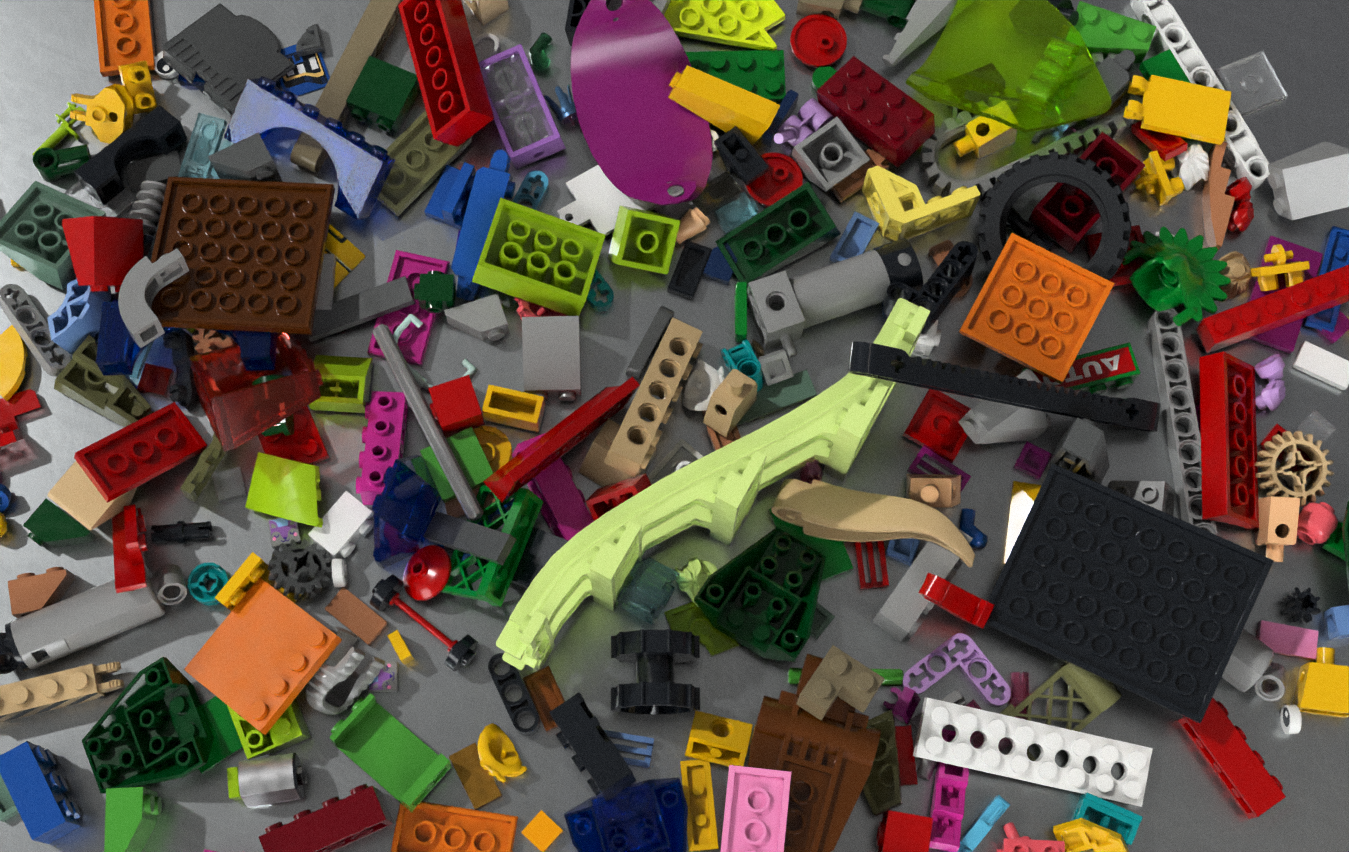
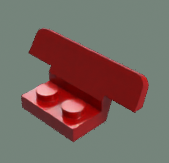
M31 389L14 394L8 401L4 398L0 399V447L23 439L17 415L42 407L35 391Z

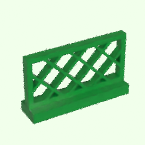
M481 485L476 499L483 510V516L469 522L477 524L483 520L485 527L494 530L504 524L501 532L510 534L517 540L503 565L491 561L485 565L482 558L473 555L463 561L462 556L464 552L454 549L451 556L450 577L441 592L482 600L492 606L501 607L544 501L529 489L519 488L516 493L502 503L488 486ZM494 495L496 501L484 508L487 496ZM514 499L511 509L506 512L504 505ZM499 509L501 516L490 523L488 516ZM478 562L480 569L469 576L466 568ZM461 573L463 581L454 587L450 586L453 578ZM483 577L478 590L474 591L472 583Z

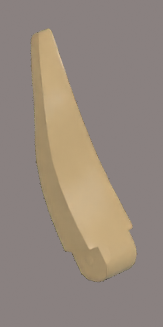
M789 478L782 482L771 509L772 513L779 519L803 527V533L806 535L846 542H874L913 538L933 542L951 551L968 567H972L975 554L958 528L940 511L912 499L851 490L813 479L812 484Z

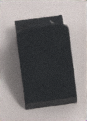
M736 126L714 141L727 171L730 174L735 171L746 186L769 171L767 163Z

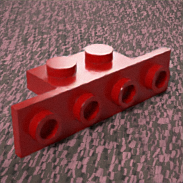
M135 504L123 506L124 511L112 517L116 593L147 587L144 551H148L146 535L143 533L147 532V526L141 507L136 508Z

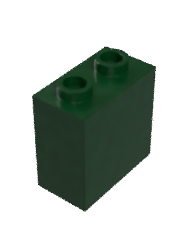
M369 55L346 100L351 116L361 122L366 120L372 122L385 132H390L391 130L399 133L421 91L417 75Z

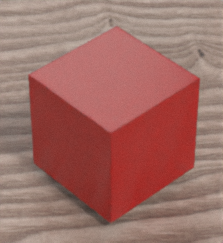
M469 375L428 388L433 402L429 404L433 418L441 426L445 438L470 427L474 429L485 425Z
M891 810L884 812L882 822L880 821L878 824L876 835L878 852H929L933 818Z

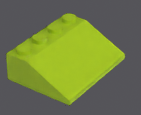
M500 198L472 282L568 316H579L586 302L606 235Z

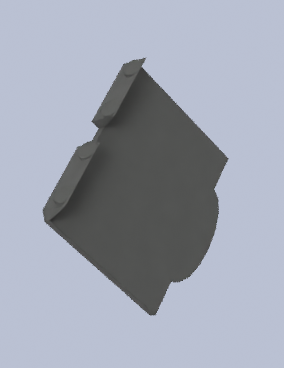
M221 3L163 45V61L191 84L197 73L206 81L204 84V95L232 118L242 108L295 68V64L280 53V41L267 26L250 16H236Z

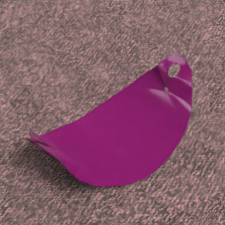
M591 0L581 16L573 37L570 71L577 117L594 159L612 184L631 198L659 205H672L696 199L703 192L712 168V139L708 121L668 98L672 90L669 83L675 73H682L687 65L691 67L690 61L676 33L661 11L650 0H621V6L614 11L607 9L606 0ZM672 186H681L684 189V194L679 197H673L668 194L667 190Z

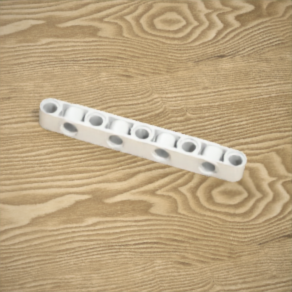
M1168 0L1130 1L1131 8L1139 21L1156 26L1151 43L1158 54L1170 49L1190 83L1196 84L1195 82H1199L1203 86L1225 90ZM1168 38L1175 40L1176 43L1169 41ZM1230 98L1226 126L1230 128L1231 132L1225 131L1223 142H1226L1227 145L1223 159L1232 169L1236 178L1247 177L1252 185L1251 190L1259 188L1270 174L1268 170V164L1270 163ZM1250 170L1257 172L1259 177L1254 176Z

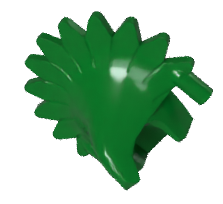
M1163 226L1159 231L1158 237L1149 231H1145L1143 233L1144 243L1131 241L1129 245L1131 249L1126 252L1122 264L1127 265L1138 257L1145 259L1129 278L1132 285L1142 299L1158 312L1184 304L1186 309L1173 317V321L1177 326L1183 325L1192 318L1196 322H1200L1203 317L1202 309L1215 314L1217 306L1214 301H1225L1227 299V294L1220 289V287L1228 286L1231 282L1230 278L1220 274L1227 267V263L1225 261L1212 260L1218 248H1202L1204 240L1202 235L1189 240L1186 230L1180 228L1173 237L1170 231Z

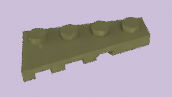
M242 396L240 401L235 400L227 413L229 417L223 425L220 424L213 434L212 442L201 453L196 466L180 488L187 499L196 503L254 407L251 399Z

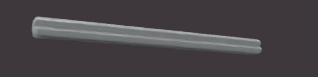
M381 324L373 329V335L467 519L475 521L483 516V510L436 419L433 418L431 409L389 327Z

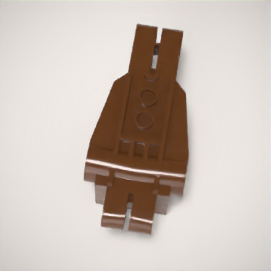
M808 653L795 694L781 690L777 699L764 695L750 742L748 767L791 772L784 852H831L834 850L870 775L881 734L880 729L867 726L869 716L855 712L856 708L839 697L836 698L822 721L796 704L800 693L824 659Z

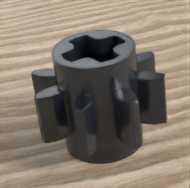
M1295 587L1291 590L1292 596H1285L1282 599L1287 603L1283 613H1289L1293 617L1292 622L1295 623L1303 618L1304 622L1308 623L1312 621L1311 614L1316 615L1321 612L1317 608V601L1320 600V597H1315L1311 594V588H1307L1301 593L1299 588Z

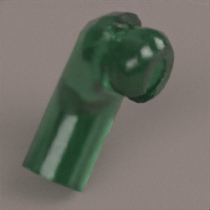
M544 32L541 33L529 49L532 66L538 71H544L550 65V59L547 58L545 50L553 40Z

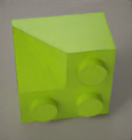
M620 205L607 259L618 265L668 275L680 220L672 216Z

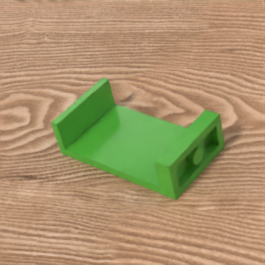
M370 693L366 698L361 697L351 709L353 712L346 720L341 719L335 724L331 730L332 735L330 739L335 747L412 813L452 768L450 760L441 753L440 755L435 753L379 705L375 696Z

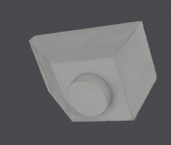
M498 294L444 310L449 325L482 341L487 339L489 341L499 340L506 333H509L508 323Z

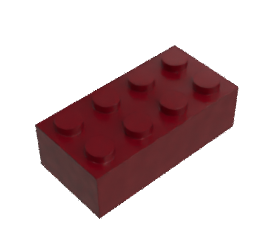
M855 56L817 90L818 102L833 115V119L838 117L849 132L896 167L903 164L935 133L934 114Z
M1103 131L1079 157L1086 161L1090 159L1096 163L1097 167L1103 171L1106 170L1116 185L1120 186L1123 191L1122 194L1135 182L1145 167L1144 163ZM1057 182L1036 205L1028 220L1071 254L1098 224L1101 216L1097 206L1085 192L1073 185Z
M363 784L350 790L351 795L344 799H339L338 796L323 802V808L311 812L310 809L294 815L295 821L284 825L282 822H278L265 828L266 834L259 836V840L264 852H332L394 823L381 791L374 786L368 787L367 784Z

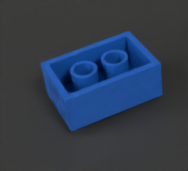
M26 741L0 755V774L31 839L50 844L81 827L78 820L81 817V812L74 801H69L65 793L69 790L67 783L61 775L57 776L53 768L56 761L50 750H45L40 745Z

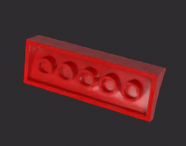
M1224 351L1199 357L1202 519L1229 523L1247 529L1259 528L1258 478H1256L1258 469L1255 466V462H1257L1254 366Z
M632 376L620 386L605 387L483 482L503 503L516 493L519 488L525 486L603 425L608 418H612L625 408L640 384Z

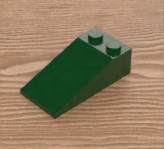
M806 182L715 242L739 282H747L748 286L749 282L761 279L819 249L841 233L809 182ZM728 243L737 259L736 264L723 244Z

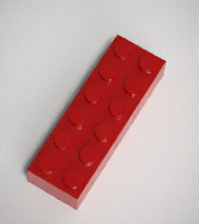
M403 0L398 7L434 140L459 147L494 119L461 0Z

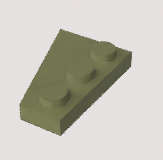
M892 709L869 719L867 726L881 730L871 772L863 787L865 796L875 816L903 804L895 720Z

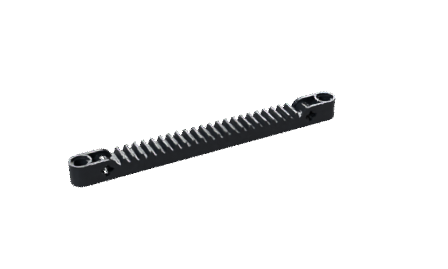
M859 341L852 342L848 373L1072 418H1085L1093 422L1122 428L1157 432L1161 405L1157 402L1138 398L1122 399L1100 396V394H1091V392H1082V390H1073L1072 388H1064L1063 386H1055L1043 382L1027 381V379L1008 377V375L980 371V369H970V367H961V365H951V363H941V361H932L931 359H922L921 357H910L906 351L889 346Z

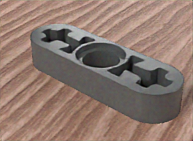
M664 306L659 308L627 368L626 376L630 378L633 376L636 381L642 378L672 317H674V311Z

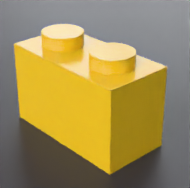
M488 385L482 414L486 421L539 432L546 405L543 396Z

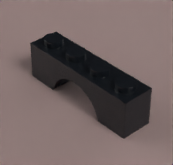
M159 105L112 143L104 147L93 158L84 163L75 171V174L83 189L102 205H105L125 189L122 180L123 173L130 162L139 156L149 153L168 155L188 138L181 122Z

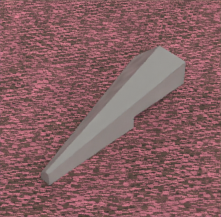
M916 0L906 17L908 22L901 33L896 34L894 37L895 45L890 53L882 58L885 66L894 67L976 0Z

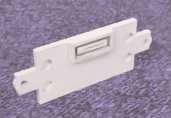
M710 129L712 152L717 150L714 141L718 139V134ZM597 165L566 182V186L575 198V201L559 209L557 214L560 219L567 221L566 218L568 216L573 217L568 222L579 226L591 222L596 232L607 236L614 232L620 205L645 211H651L660 205L626 196L612 184L600 166ZM712 170L710 171L709 177L713 175ZM672 186L667 192L669 195L676 197L683 193L684 189L681 186Z

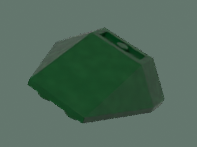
M776 527L711 574L695 596L694 601L714 628L763 658L795 662L810 638L826 556Z
M162 657L135 676L82 739V743L100 793L106 794V789L140 787L186 777L207 764L214 737L194 686L166 657Z

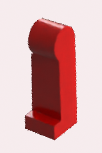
M927 573L926 579L918 592L925 599L957 618L982 629L994 607V604L931 573Z

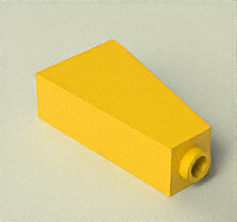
M688 65L682 73L676 72L669 83L672 90L668 98L726 133L736 126L752 146L770 127L780 107L779 104Z

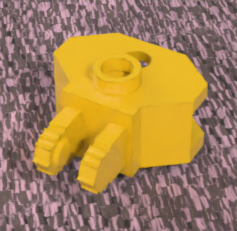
M110 85L94 96L77 93L71 94V101L87 105L86 112L72 110L70 111V118L86 122L85 125L91 126L100 142L110 144L133 126L135 101L125 85Z

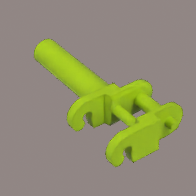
M67 102L68 108L61 115L55 114L56 122L58 124L61 122V126L36 151L41 148L54 149L68 134L79 140L80 136L72 128V125L77 120L72 119L68 123L65 119L72 110H85L80 106L76 108L77 105L75 103Z

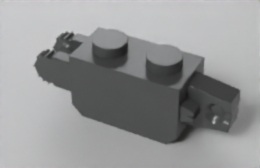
M1123 50L1114 59L1108 56L1101 63L1099 61L1094 63L1087 72L1088 76L1083 81L1078 79L1069 89L1071 94L1068 103L1060 112L1059 117L1072 127L1083 118L1088 121H1095L1126 90V85L1129 82L1128 72L1132 69V64L1136 57L1133 51Z

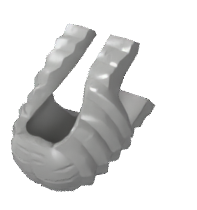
M334 627L332 632L339 636L342 641L305 686V696L309 705L321 713L332 716L346 711L348 706L353 704L356 700L355 698L368 688V685L373 682L374 678L378 676L380 670L385 666L384 660L372 656L359 676L354 670L365 657V653L353 647L357 641V636L340 627Z

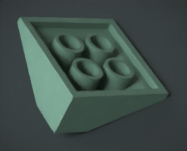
M35 181L0 220V251L38 279L64 290L67 283L76 274L64 234L62 219L87 216L106 217V212Z

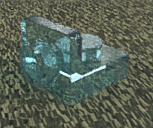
M743 192L739 195L738 200L714 210V215L724 235L757 215L759 211L754 199H749L747 194Z

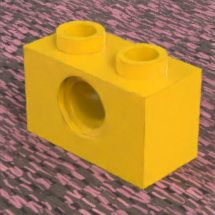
M695 710L685 756L728 767L729 765L744 766L753 724Z

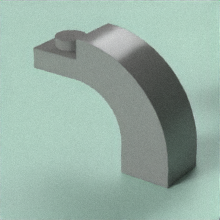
M177 248L170 253L162 255L154 263H151L147 256H145L131 268L122 282L118 298L120 315L131 337L140 349L165 333L159 319L152 311V302L156 294L163 287L189 271L183 255Z

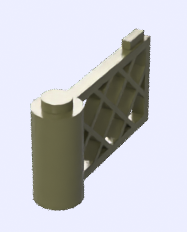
M1064 661L1065 663L1060 669L1016 707L1009 704L999 714L1024 717L1031 721V718L1044 719L1047 725H1051V720L1066 722V729L1080 732L1100 713L1117 702L1122 694L1113 683ZM1060 677L1068 685V697L1053 696V683ZM1048 688L1047 695H1042V693ZM1073 692L1077 695L1078 698H1073ZM1036 698L1047 699L1046 716L1031 714L1032 701ZM1053 700L1067 701L1066 718L1052 717ZM1073 702L1083 703L1090 713L1082 720L1072 719ZM1026 707V714L1020 713ZM1072 722H1073V723H1078L1076 726H1074V727L1071 729V727H1072ZM1028 747V748H1027V756H1028V758H1029L1031 761H1035L1036 759H1035L1034 756L1029 752V747Z

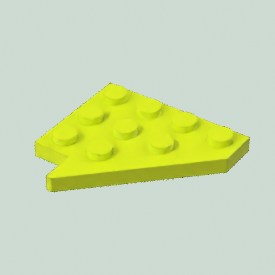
M671 0L664 14V17L679 37L756 50H777L776 43L766 31L784 21L786 16L774 0Z

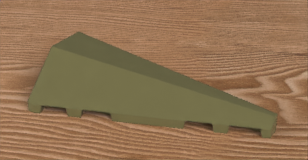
M90 335L73 353L72 360L55 379V390L122 427H126L153 413L148 402L127 377L121 375L112 364L111 358L100 350L95 344V339Z

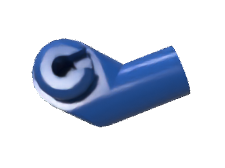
M968 508L961 509L959 529L973 538L969 544L971 547L984 548L988 543V537L974 525L976 511Z

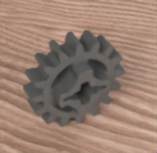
M294 539L291 540L289 547L282 543L280 544L279 551H273L272 558L269 561V580H275V589L284 588V596H287L290 592L294 593L295 600H298L300 594H304L306 599H310L311 592L320 595L322 587H328L332 575V568H330L332 560L331 558H325L327 551L325 549L317 551V543H313L311 547L307 546L306 539L302 540L301 545H297Z

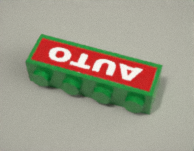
M1130 342L1077 355L1062 385L1032 370L1040 382L1072 388L1073 390H1082V392H1091V394H1102L1107 391V388L1117 386L1118 389L1129 387L1134 384L1133 381L1140 375Z

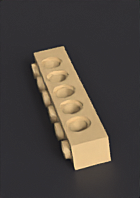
M672 317L603 463L633 477L636 476L639 468L646 469L652 456L647 451L650 445L656 447L663 431L659 430L658 427L660 423H667L673 411L668 406L671 400L677 402L683 387L678 384L681 378L687 380L693 365L689 361L691 357L697 359L703 346L702 343L698 342L703 331ZM652 395H656V396H658L660 399H656V398H654ZM641 417L648 418L651 422H647ZM631 440L638 441L640 445L634 444Z

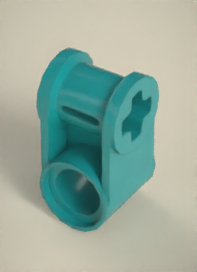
M747 339L742 340V344L728 350L723 348L720 350L729 372L732 369H737L757 383V392L762 389L764 381L761 364Z

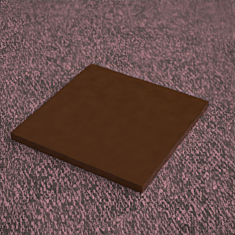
M168 176L151 263L156 262L162 255L170 253L177 248L183 255L189 271L163 287L156 294L152 302V311L159 319L162 327L312 334L335 193L334 185Z

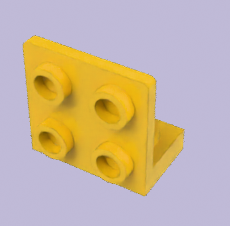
M252 552L215 596V599L232 611L259 578H262L274 587L275 580H269L270 570H268V565ZM284 588L276 589L283 594ZM290 592L286 596L292 602H297V600L294 599V593Z

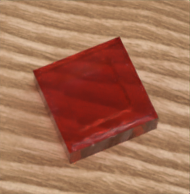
M145 363L137 390L142 393L167 398L175 372L173 369Z

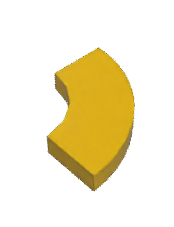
M13 325L0 335V395L6 401L14 395L24 379L26 357L28 356L26 344Z

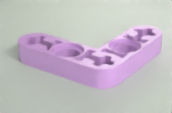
M963 633L953 635L911 667L904 674L903 684L901 685L903 689L906 686L920 695L955 667H958L989 706L1000 707L1006 704L1011 696V689L975 642ZM955 640L958 643L964 641L967 645L964 648L966 653L963 654V652L959 651L951 658L956 661L953 664L949 655L942 651V649L945 648L948 653L956 646ZM941 657L945 662L944 671H933L929 663L931 658ZM979 662L985 666L986 674L983 678H976L972 675L970 668L973 663ZM923 665L925 672L933 680L929 681L928 676H926L919 683L920 689L916 686L911 688L908 685L911 680L909 675H912L914 678L919 676L923 672L919 667ZM992 675L995 680L991 681L990 684L995 689L1000 687L1003 690L1001 694L1003 700L999 698L993 700L990 696L993 692L990 686L987 684L983 689L980 684L987 681Z

